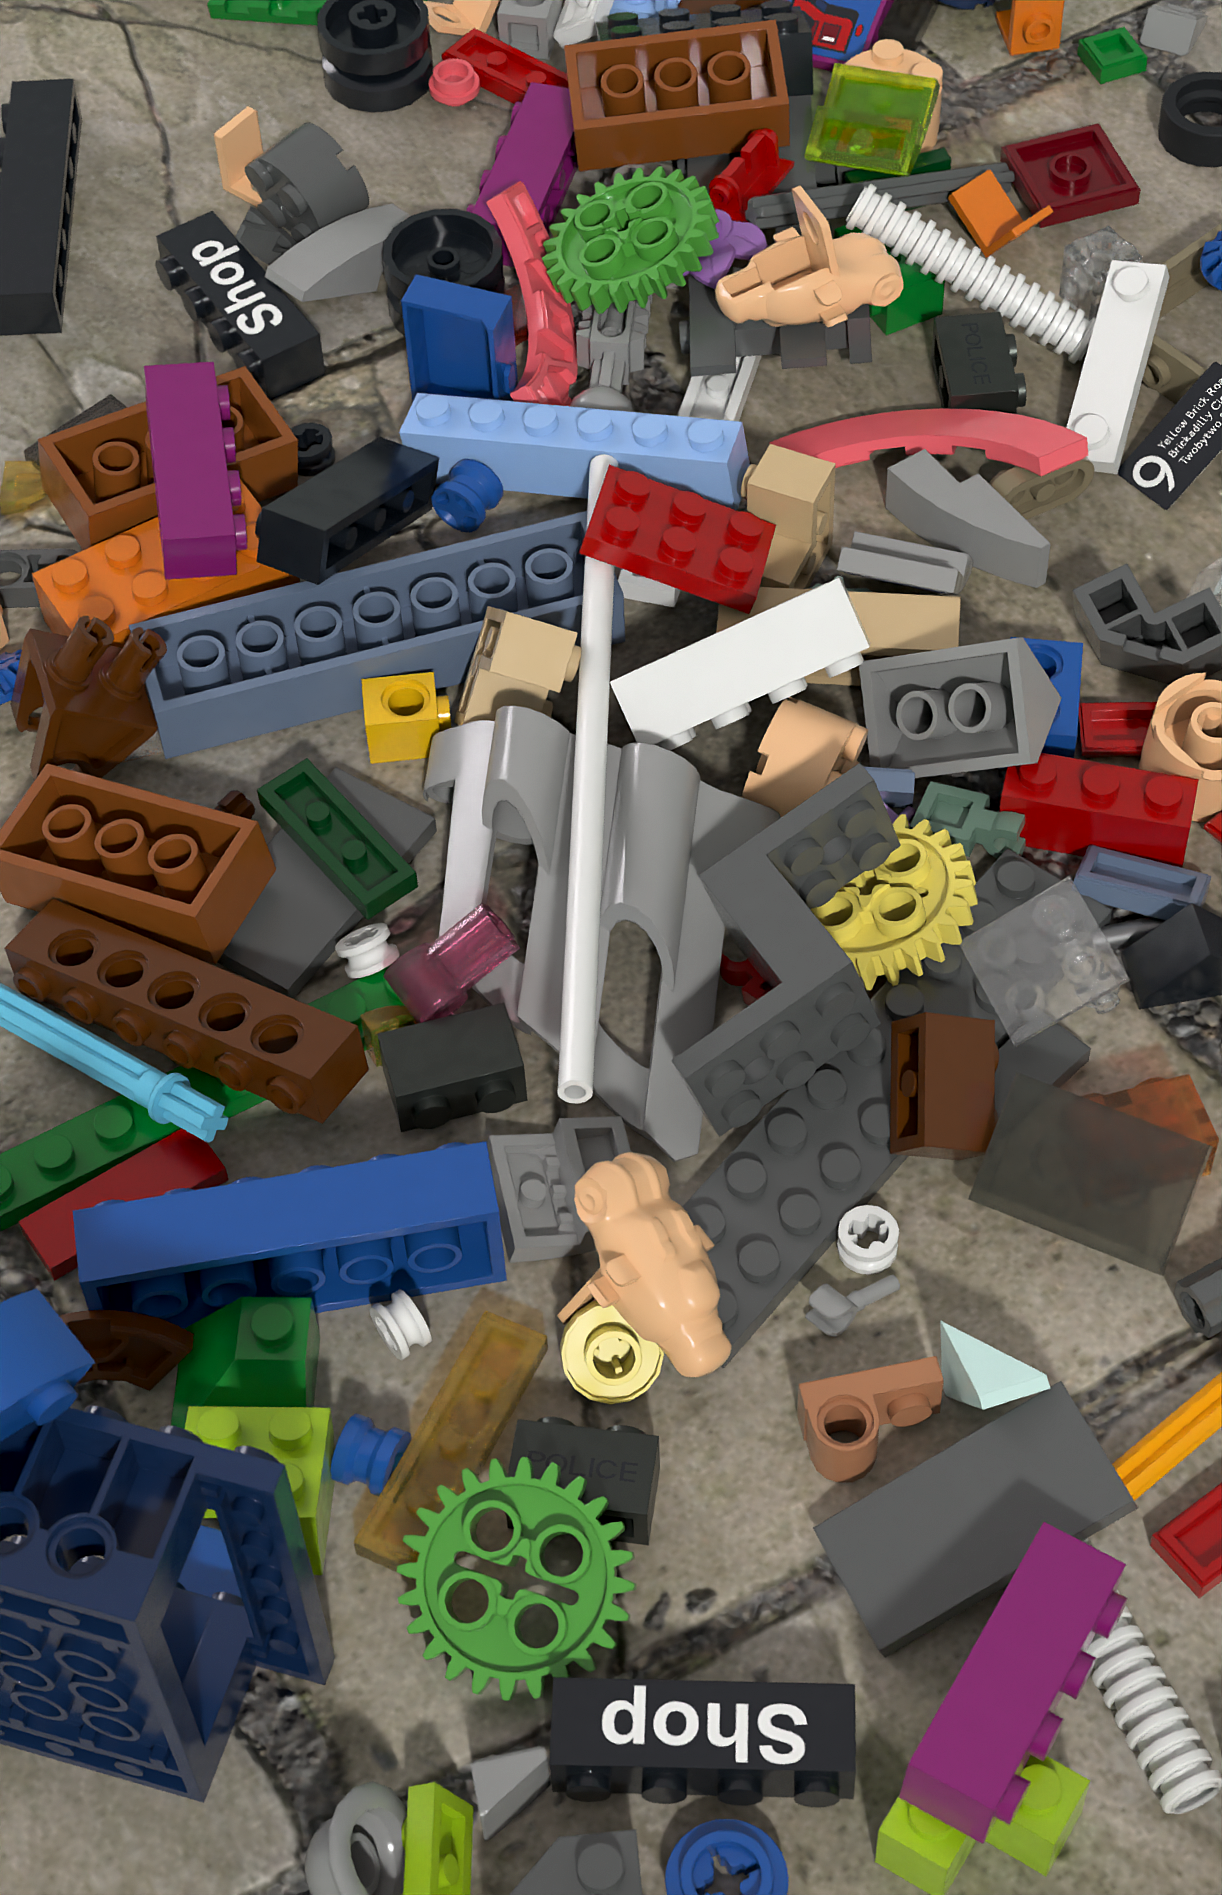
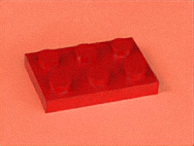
M609 465L579 553L750 614L758 595L776 525L759 519L749 512L737 511L706 500L696 493L681 491L648 479L641 473L626 471Z

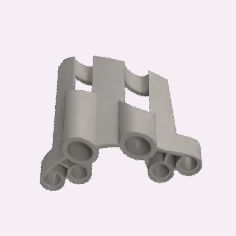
M502 706L496 711L495 721H473L441 731L432 737L423 797L427 802L430 797L442 803L452 804L437 956L445 965L463 976L487 1004L491 1006L504 1002L510 1022L514 1027L530 1035L533 1031L559 1053L576 735L569 733L559 722L543 713L520 706ZM629 743L623 746V748L607 744L593 1093L616 1116H622L623 1122L647 1140L653 1141L673 1162L698 1154L703 1113L671 1060L713 1031L725 926L698 875L781 817L772 808L718 790L701 781L697 769L686 759L670 750L646 743ZM496 838L511 843L534 844L539 863L525 963H522L508 953L483 927ZM624 920L636 923L648 934L661 960L662 970L649 1069L637 1063L617 1046L598 1022L610 932L616 923Z

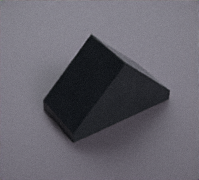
M1191 903L1122 951L1121 959L1139 1010L1222 995L1221 917Z

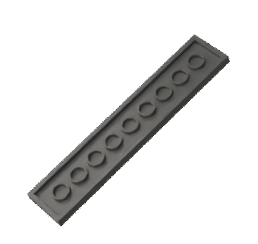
M1007 848L974 885L978 904L970 907L974 920L973 924L958 926L962 943L960 945L942 943L941 946L945 960L941 963L925 957L921 960L923 975L919 977L908 968L899 970L900 978L898 985L892 986L887 980L870 999L881 1024L871 1030L868 1037L859 1046L849 1051H841L817 1068L814 1075L805 1084L795 1089H789L682 1206L688 1212L693 1226L700 1225L715 1245L707 1251V1254L714 1267L720 1290L717 1308L718 1315L722 1321L723 1332L730 1340L732 1346L728 1359L720 1367L723 1369L838 1238L839 1223L846 1212L855 1207L866 1205L908 1157L907 1155L890 1154L891 1022L924 1012L995 1020V1043L998 1049L1001 1048L1013 1037L1080 960L1087 944L1097 931L1103 926L1110 925L1112 915L1110 908L1089 896L1072 892L1073 887Z

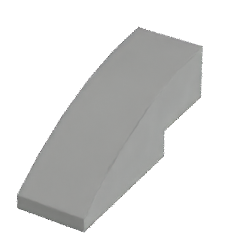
M394 204L368 208L343 217L317 230L286 251L267 267L265 277L301 302L377 291L381 274L384 272V241L396 225L411 215Z
M926 449L888 468L885 508L908 529L936 548L969 554L974 561L973 567L1000 578L1038 588L1046 583L1051 543L979 473L959 483Z

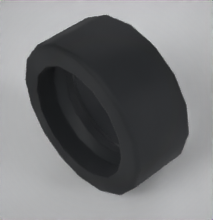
M1198 72L1185 75L1171 83L1162 97L1158 125L1159 140L1166 152L1181 162L1198 167H1221L1222 126H1203L1191 122L1184 116L1197 112H1212L1222 115V72Z

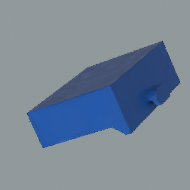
M416 274L401 300L412 402L417 393L513 401L510 393L518 385L512 296Z

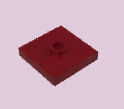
M1099 123L1001 147L1000 162L1006 163L1009 170L1014 171L1015 181L1013 184L1032 216L1048 205L1054 211L1038 223L1039 228L1139 204L1141 189Z

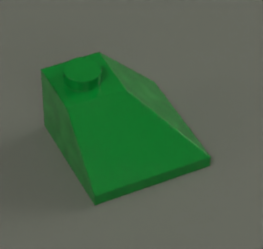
M241 1297L184 1328L194 1334L193 1350L178 1363L171 1426L185 1428L189 1406L314 1407L320 1334L312 1298Z

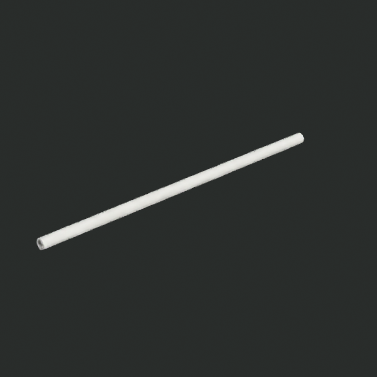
M598 455L590 462L587 528L609 465L619 468L618 461L610 455ZM585 556L581 658L579 663L557 1090L558 1096L562 1100L574 1104L588 1101L593 1094L615 566Z

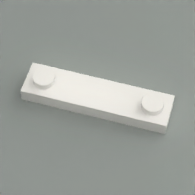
M1111 261L1066 427L1087 437L1089 456L1086 457L1094 465V472L1118 473L1169 281L1167 265Z

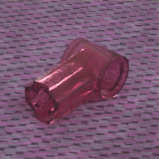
M481 903L432 944H421L398 958L387 969L383 977L415 1021L422 1023L455 1013L466 1002L469 996L466 991L492 972L520 947L516 943L515 936L504 921L488 905Z

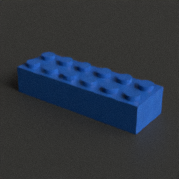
M486 1141L473 1144L453 1142L444 1144L436 1150L401 1156L397 1154H381L365 1162L336 1167L315 1165L294 1174L270 1178L244 1177L228 1185L198 1190L178 1188L170 1190L162 1196L127 1202L123 1200H107L91 1208L73 1210L79 1284L88 1310H121L141 1313L166 1320L182 1328L188 1327L241 1297L312 1298L315 1313L391 1301V1295L399 1289L403 1290L409 1297L507 1281L500 1214Z

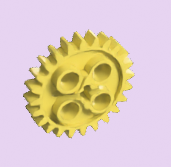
M900 814L892 825L901 846L890 853L886 861L879 867L870 871H864L840 888L829 902L820 907L810 909L853 962L859 977H862L866 990H872L877 976L886 975L892 986L898 985L900 978L899 970L908 968L918 977L923 975L921 960L928 957L942 963L945 960L941 944L960 945L962 937L958 926H969L974 922L970 907L978 904V898L974 888L976 881L971 863L966 860L962 844L952 845L949 832L946 829L933 834L930 822L927 819L922 820L913 829H910L906 814Z

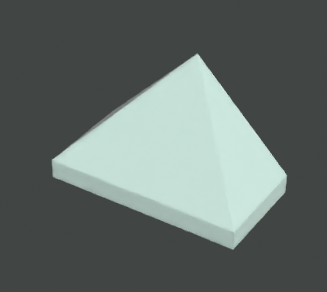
M940 1321L941 1372L944 1379L943 1389L945 1396L984 1410L1050 1389L1046 1374Z

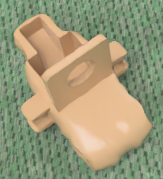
M801 185L792 189V194L802 235L800 236L794 227L774 234V244L755 254L747 267L721 278L715 288L716 300L720 310L734 323H743L748 320H763L770 326L779 327L822 321L826 327H831L847 320V315L855 311L862 304L885 307L900 296L903 290V278L898 261L887 254L885 245L879 239L865 233H848L837 239H832L827 219Z
M627 1152L619 1154L612 1161L597 1162L575 1184L574 1201L577 1214L587 1226L594 1239L600 1268L557 1315L558 1318L565 1325L576 1311L596 1300L602 1308L613 1305L622 1318L641 1338L654 1342L661 1348L681 1375L685 1377H702L710 1374L725 1363L732 1347L730 1340L723 1332L722 1321L718 1315L717 1308L720 1290L714 1267L707 1254V1251L715 1246L700 1225L693 1226L688 1212L671 1199L667 1170L656 1159L649 1155Z

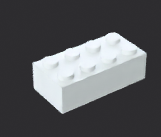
M838 577L611 681L610 684L636 742L672 750L693 740L697 736L693 727L709 719L712 720L715 729H718L749 715L752 709L748 702L768 693L772 704L805 690L808 685L804 677L825 668L828 677L832 678L863 664L864 659L860 651L869 648L870 641L841 577Z

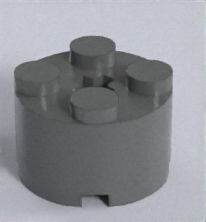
M304 123L299 128L292 130L244 168L247 178L256 188L262 199L257 209L275 227H284L290 231L292 238L297 243L343 217L367 209L369 206V195L366 185L355 165L346 171L336 155L343 151L341 146L326 131L312 123Z

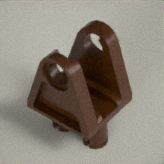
M89 616L80 617L70 636L29 629L24 637L11 699V709L17 729L21 733L25 730L37 732L30 763L34 781L46 764L59 766L67 763L76 764L71 769L73 771L102 778L154 735L158 725L145 691V682L149 674L167 652L166 643L157 633L147 629L142 639L139 640L144 632L142 627H137L133 629L124 647L121 648L111 646L114 640L112 630L106 623L95 617L91 620L87 630L85 628L90 622ZM43 707L41 717L30 716L34 710Z

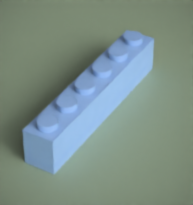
M417 393L399 431L403 445L439 457L436 484L450 481L449 475L459 461L472 459L490 468L499 478L503 490L588 499L590 462L594 457L605 454L614 457L618 461L619 468L623 470L641 473L648 479L681 491L696 493L706 500L738 510L742 499V481L750 466L743 422Z

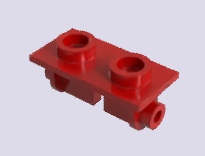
M769 128L754 130L748 136L746 145L741 149V157H735L720 175L715 176L709 184V196L714 208L727 212L731 216L732 221L749 222L745 219L744 213L745 210H748V200L755 196L772 194L794 167V161L779 158L778 136L773 130Z

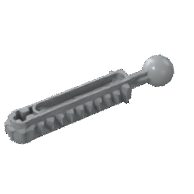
M627 164L616 169L612 178H606L604 185L606 187L613 185L614 177L617 173H621L626 181L632 179L637 168L642 167L645 177H650L652 171L643 165ZM653 294L648 296L647 305L642 309L637 301L633 300L629 301L624 313L618 312L615 303H611L603 314L597 313L594 304L582 311L583 321L579 322V330L576 333L578 366L590 369V385L588 389L574 397L570 404L571 407L634 412L631 401L622 394L623 385H629L631 372L644 370L645 348L647 345Z

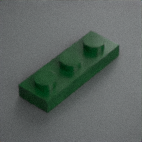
M308 758L256 789L260 805L367 920L419 887L415 870Z

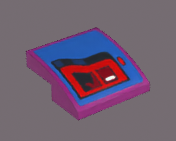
M787 0L792 2V7L800 6L812 31L813 68L838 73L839 69L852 57L872 50L873 45L878 41V31L894 0Z

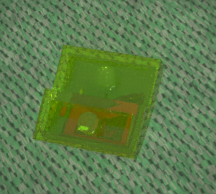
M835 63L824 106H817L804 156L807 161L909 177L922 148L940 90L937 78Z

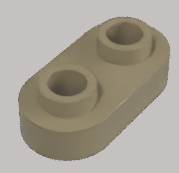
M1087 457L1042 477L1029 470L1015 466L998 472L989 484L1027 520L1077 498L1091 483L1095 469Z

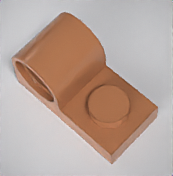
M937 1356L800 1383L798 1385L797 1417L803 1439L806 1441L815 1469L826 1479L838 1483H850L864 1478L872 1470L877 1458L879 1425L892 1423L894 1426L907 1427L925 1421L932 1414L940 1413L944 1379ZM837 1431H849L855 1433L860 1439L852 1443H841L833 1440L829 1435Z

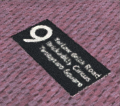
M1218 362L1211 364L1119 467L1117 474L1164 510H1168L1222 450L1221 364Z

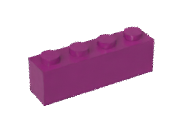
M531 82L523 101L516 102L513 107L510 130L507 136L501 135L497 142L495 162L492 169H486L483 172L476 204H469L466 212L477 214L494 225L502 239L504 266L515 267L504 237L486 201L521 181L534 202L549 235V227L557 217L578 168L569 88Z
M214 362L144 366L146 410L165 580L237 575L236 550H247V535L244 514L233 515L232 506H241V486L239 470H227V463L236 462L233 427L222 428L221 422L223 420H230L228 385H217Z
M1046 1522L1042 1523L910 1759L900 1791V1799L984 1844L997 1818L1008 1825L1012 1823L1031 1784L1029 1780L1020 1776L1030 1755L1042 1761L1047 1757L1064 1722V1718L1053 1713L1063 1693L1074 1699L1078 1698L1096 1661V1657L1086 1652L1095 1633L1109 1639L1125 1608L1128 1598L1116 1592L1126 1566L1125 1563Z

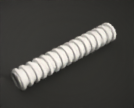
M873 184L863 189L845 220L847 221L846 228L853 230L854 227L862 230V233L879 239L883 244L892 248L890 254L894 257H897L899 253L907 257L905 263L909 266H912L915 262L922 266L920 272L924 275H927L929 271L936 275L935 281L939 284L944 280L951 284L949 289L954 293L960 289L966 293L964 296L966 300L970 302L973 298L981 302L979 308L987 310L990 307L995 312H1001L1002 317L1005 316L1010 319L1009 326L1016 328L1019 324L1025 328L1023 334L1031 337L1034 333L1040 337L1038 343L1045 346L1049 342L1054 345L1053 352L1060 355L1063 351L1069 354L1068 361L1074 364L1077 360L1080 361L1088 350L1096 318L1088 321L1083 318L1085 315L1083 310L1077 309L1076 312H1073L1069 309L1070 303L1063 300L1061 303H1058L1054 300L1055 294L1048 291L1046 295L1039 291L1041 285L1033 282L1031 286L1024 282L1026 276L1019 273L1016 277L1009 273L1011 267L1004 264L1002 268L994 264L996 258L989 255L987 259L979 255L981 249L975 246L972 250L965 247L966 240L960 237L957 241L950 238L951 231L948 229H944L943 232L935 229L936 222L933 220H929L928 223L920 220L922 214L918 211H914L913 214L905 211L907 205L903 202H900L898 206L890 202L892 196L888 193H885L883 197L875 193L877 187Z
M1089 1538L1083 1540L1082 1542L1087 1544ZM1125 1606L1109 1639L1095 1633L1086 1650L1087 1653L1096 1657L1092 1668L1095 1669L1092 1680L1098 1689H1106L1103 1696L1106 1706L1109 1709L1118 1710L1114 1720L1121 1730L1129 1731L1125 1738L1129 1748L1140 1751L1136 1760L1143 1771H1151L1152 1774L1148 1783L1152 1790L1163 1793L1159 1802L1165 1813L1182 1814L1198 1808L1217 1795L1222 1787V1775L1219 1770L1209 1769L1213 1760L1207 1749H1198L1197 1746L1201 1737L1195 1728H1186L1185 1725L1189 1720V1716L1183 1707L1174 1706L1178 1696L1172 1687L1162 1685L1166 1675L1160 1666L1151 1665L1155 1655L1149 1646L1140 1645L1144 1636L1138 1626L1129 1625L1133 1616L1127 1606Z

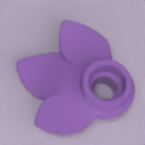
M715 209L719 218V222L715 224L719 238L709 241L714 251L713 254L698 257L703 268L701 271H685L683 273V276L690 273L697 281L713 289L716 288L718 281L727 275L735 258L751 260L755 254L768 247L765 235L758 226L750 222L732 221L731 216L727 212Z

